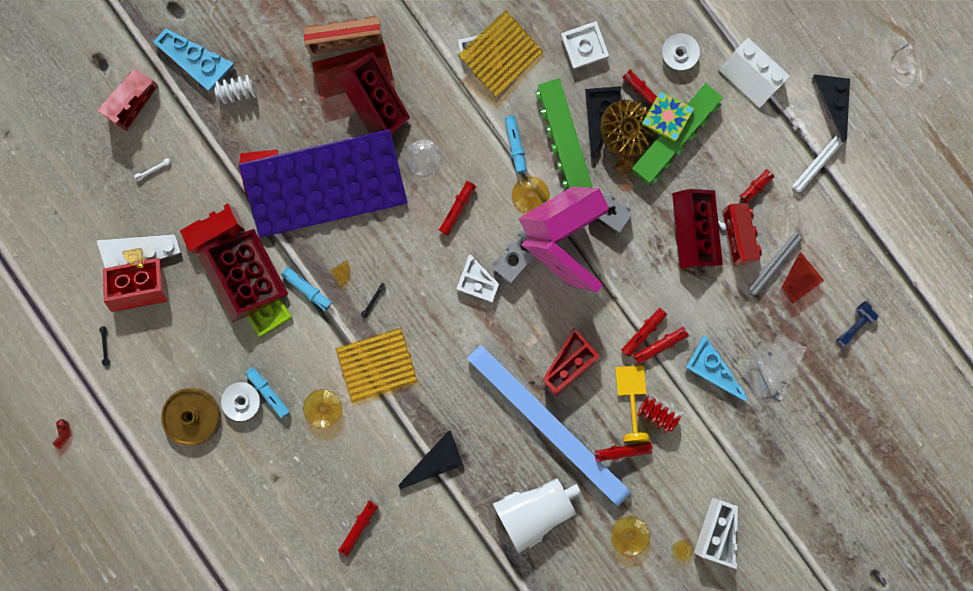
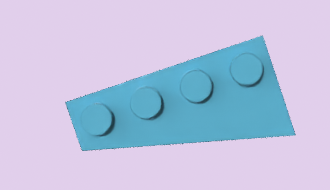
M167 28L153 41L154 44L209 92L215 87L216 81L220 82L235 66L233 62L204 49L202 46L187 40Z

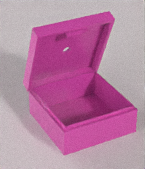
M570 187L518 218L527 235V238L522 243L524 248L569 286L598 292L603 284L556 243L608 212L609 207L600 188Z

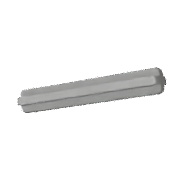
M794 233L748 288L752 295H758L802 241L801 236Z

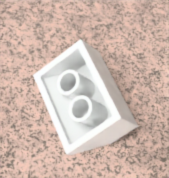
M749 38L734 51L718 70L758 108L790 77Z

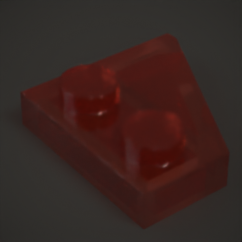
M800 252L780 290L794 304L822 284L824 279Z

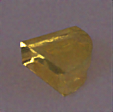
M142 248L122 251L125 260L129 264L138 268L144 267Z
M347 260L330 270L340 287L348 281L350 266Z

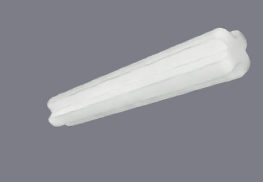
M837 135L792 186L794 190L800 193L844 143L841 142Z

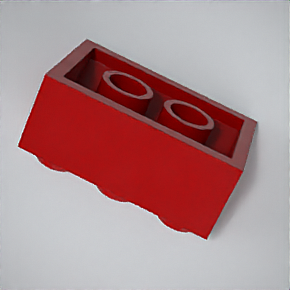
M748 203L728 205L722 213L724 222L727 225L726 231L734 266L759 261L760 256H762V250L756 241L758 232L756 227H753L752 219L754 215L752 208H749Z
M160 258L103 268L104 303L111 312L168 302L167 283Z

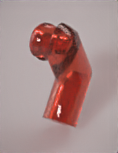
M59 419L56 422L59 436L52 444L58 449H61L71 437L70 424L64 419Z

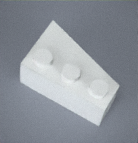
M712 497L694 554L737 569L736 531L738 530V506Z

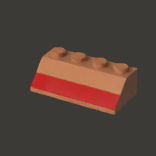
M368 16L364 20L348 19L343 23L333 21L329 22L328 25L322 26L312 24L308 28H304V44L310 55L384 44L380 18Z

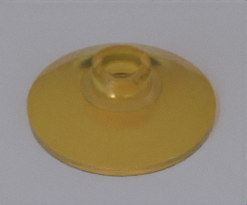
M532 176L520 179L512 190V201L515 207L526 214L547 202L550 197L549 189L545 182ZM533 191L535 195L529 197L527 193Z
M315 390L305 399L303 405L304 416L315 427H330L341 416V401L330 390ZM322 405H326V412H321L320 407Z
M632 516L623 517L612 527L611 542L614 548L623 555H638L649 544V529L639 518ZM628 532L633 533V537L631 539L626 538V534Z

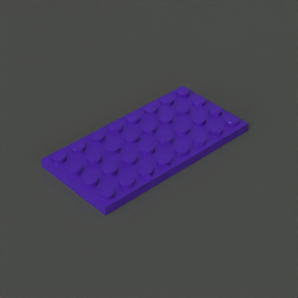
M390 129L239 164L259 238L408 204Z

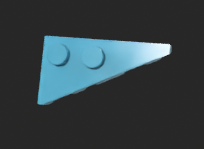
M704 335L685 368L735 397L746 401L747 397L743 389L738 385L733 374L721 360L718 352L714 350L708 341L709 339Z

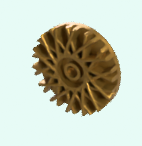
M631 99L611 104L605 110L601 119L600 129L604 143L610 151L621 157H633L645 152L644 149L650 147L649 144L652 143L649 141L650 138L654 137L652 134L654 131L642 126L649 111L645 112L646 107L641 108V103H637V101L631 102Z
M184 388L178 390L166 400L162 408V427L167 436L178 444L185 446L202 444L208 441L218 430L217 426L220 424L219 420L221 419L219 417V405L216 404L215 398H212L211 394L202 389ZM190 413L193 414L192 420L188 419V415Z

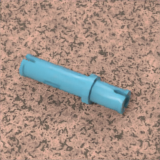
M515 115L505 117V123L512 151L510 155L514 160L516 172L523 173L527 171L524 157L526 153L522 148Z
M289 266L284 269L281 276L306 295L310 302L313 301L323 311L329 309L332 301L322 295L318 288L315 289L290 269Z
M254 367L245 373L255 386V389L261 393L281 419L290 412L268 385V380H264Z

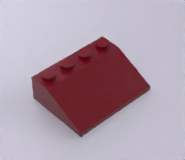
M255 229L205 246L198 256L232 322L248 317L288 295Z

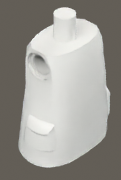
M556 478L530 491L523 493L513 492V494L507 495L502 500L493 503V506L517 552L520 553L526 548H531L538 542H541L543 536L554 526L574 516L576 512L570 501L582 494L577 484L564 490Z

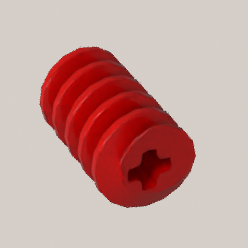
M648 394L640 405L637 416L645 414L643 420L646 421L650 418L651 426L658 423L657 430L664 427L663 434L669 431L672 432L680 421L681 416L679 415L674 418V411L668 414V407H664L661 410L662 403L659 402L655 405V398L648 401Z

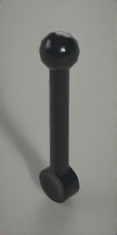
M384 283L380 284L367 308L361 312L363 318L368 317L370 308L385 287Z
M101 326L99 331L102 335L104 357L102 365L108 366L110 365V360L107 357L105 335L107 328Z

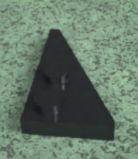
M814 74L812 82L816 83L819 90L818 95L824 102V108L829 119H832L834 122L835 132L841 139V142H846L850 79Z
M622 86L585 89L590 155L596 154L602 139L600 126L603 113L611 104L617 102Z
M451 430L447 431L398 485L400 489L464 465Z

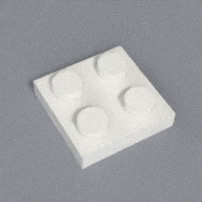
M597 21L561 33V38L573 70L609 58Z

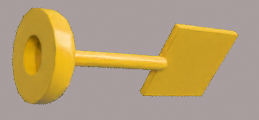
M644 365L615 367L617 396L630 395L633 433L625 434L622 438L623 443L648 442L650 437L647 433H638L635 395L647 394Z

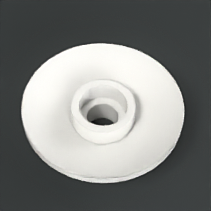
M677 33L665 41L662 48V56L669 67L683 71L690 69L697 63L700 56V48L692 36ZM678 51H681L683 53L682 57H679L677 55Z
M234 383L227 387L222 395V409L233 420H248L259 409V394L248 383ZM241 398L245 399L244 405H241L239 403V400Z

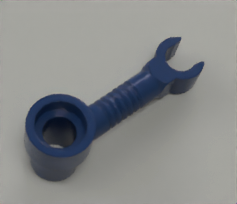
M867 300L862 302L855 310L860 315V318L847 332L843 333L836 340L840 346L845 347L867 321L873 323L879 317Z

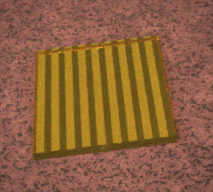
M505 10L457 56L496 98L544 51L513 16Z
M402 328L335 348L343 372L342 377L345 379L352 403L418 383Z

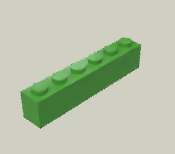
M560 78L538 84V91H535L537 101L542 103L541 115L543 120H547L548 123L546 131L548 137H552L554 143L551 145L554 156L557 155L559 159L557 168L560 174L563 173L565 179L562 181L564 190L570 187L592 188V182Z
M705 83L687 104L693 107L694 111L677 142L660 135L630 172L647 186L651 182L655 184L661 177L659 172L663 168L667 170L673 163L671 158L675 154L679 156L686 148L683 144L687 140L691 142L698 134L695 130L699 126L703 128L710 120L707 116L711 112L716 113L722 106L720 101L723 97Z

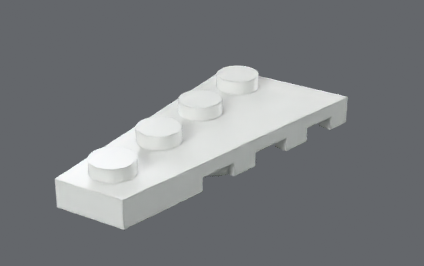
M175 234L97 240L105 268L155 258L164 260L182 254L177 235Z

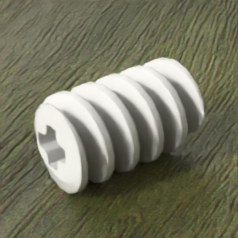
M245 75V81L238 76L237 83L233 78H231L230 84L224 79L223 86L216 81L215 96L219 106L221 105V100L224 104H227L229 99L234 103L236 97L239 101H242L243 95L247 100L250 99L251 94L254 98L257 97L254 82L252 79L250 80L248 75Z

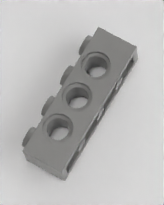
M524 229L518 234L520 238L516 243L512 241L505 249L507 253L504 257L499 256L493 263L495 265L493 271L510 285L535 257L529 251H522L520 248L521 243L527 238ZM512 256L516 257L519 261L515 266L509 265L507 261Z

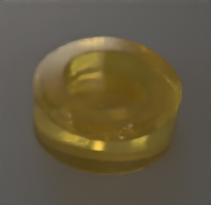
M678 540L672 546V553L677 559L686 560L692 554V547L687 541Z

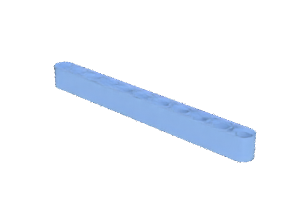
M479 345L467 359L615 505L619 506L631 494V491L601 462H596L595 456L484 347Z

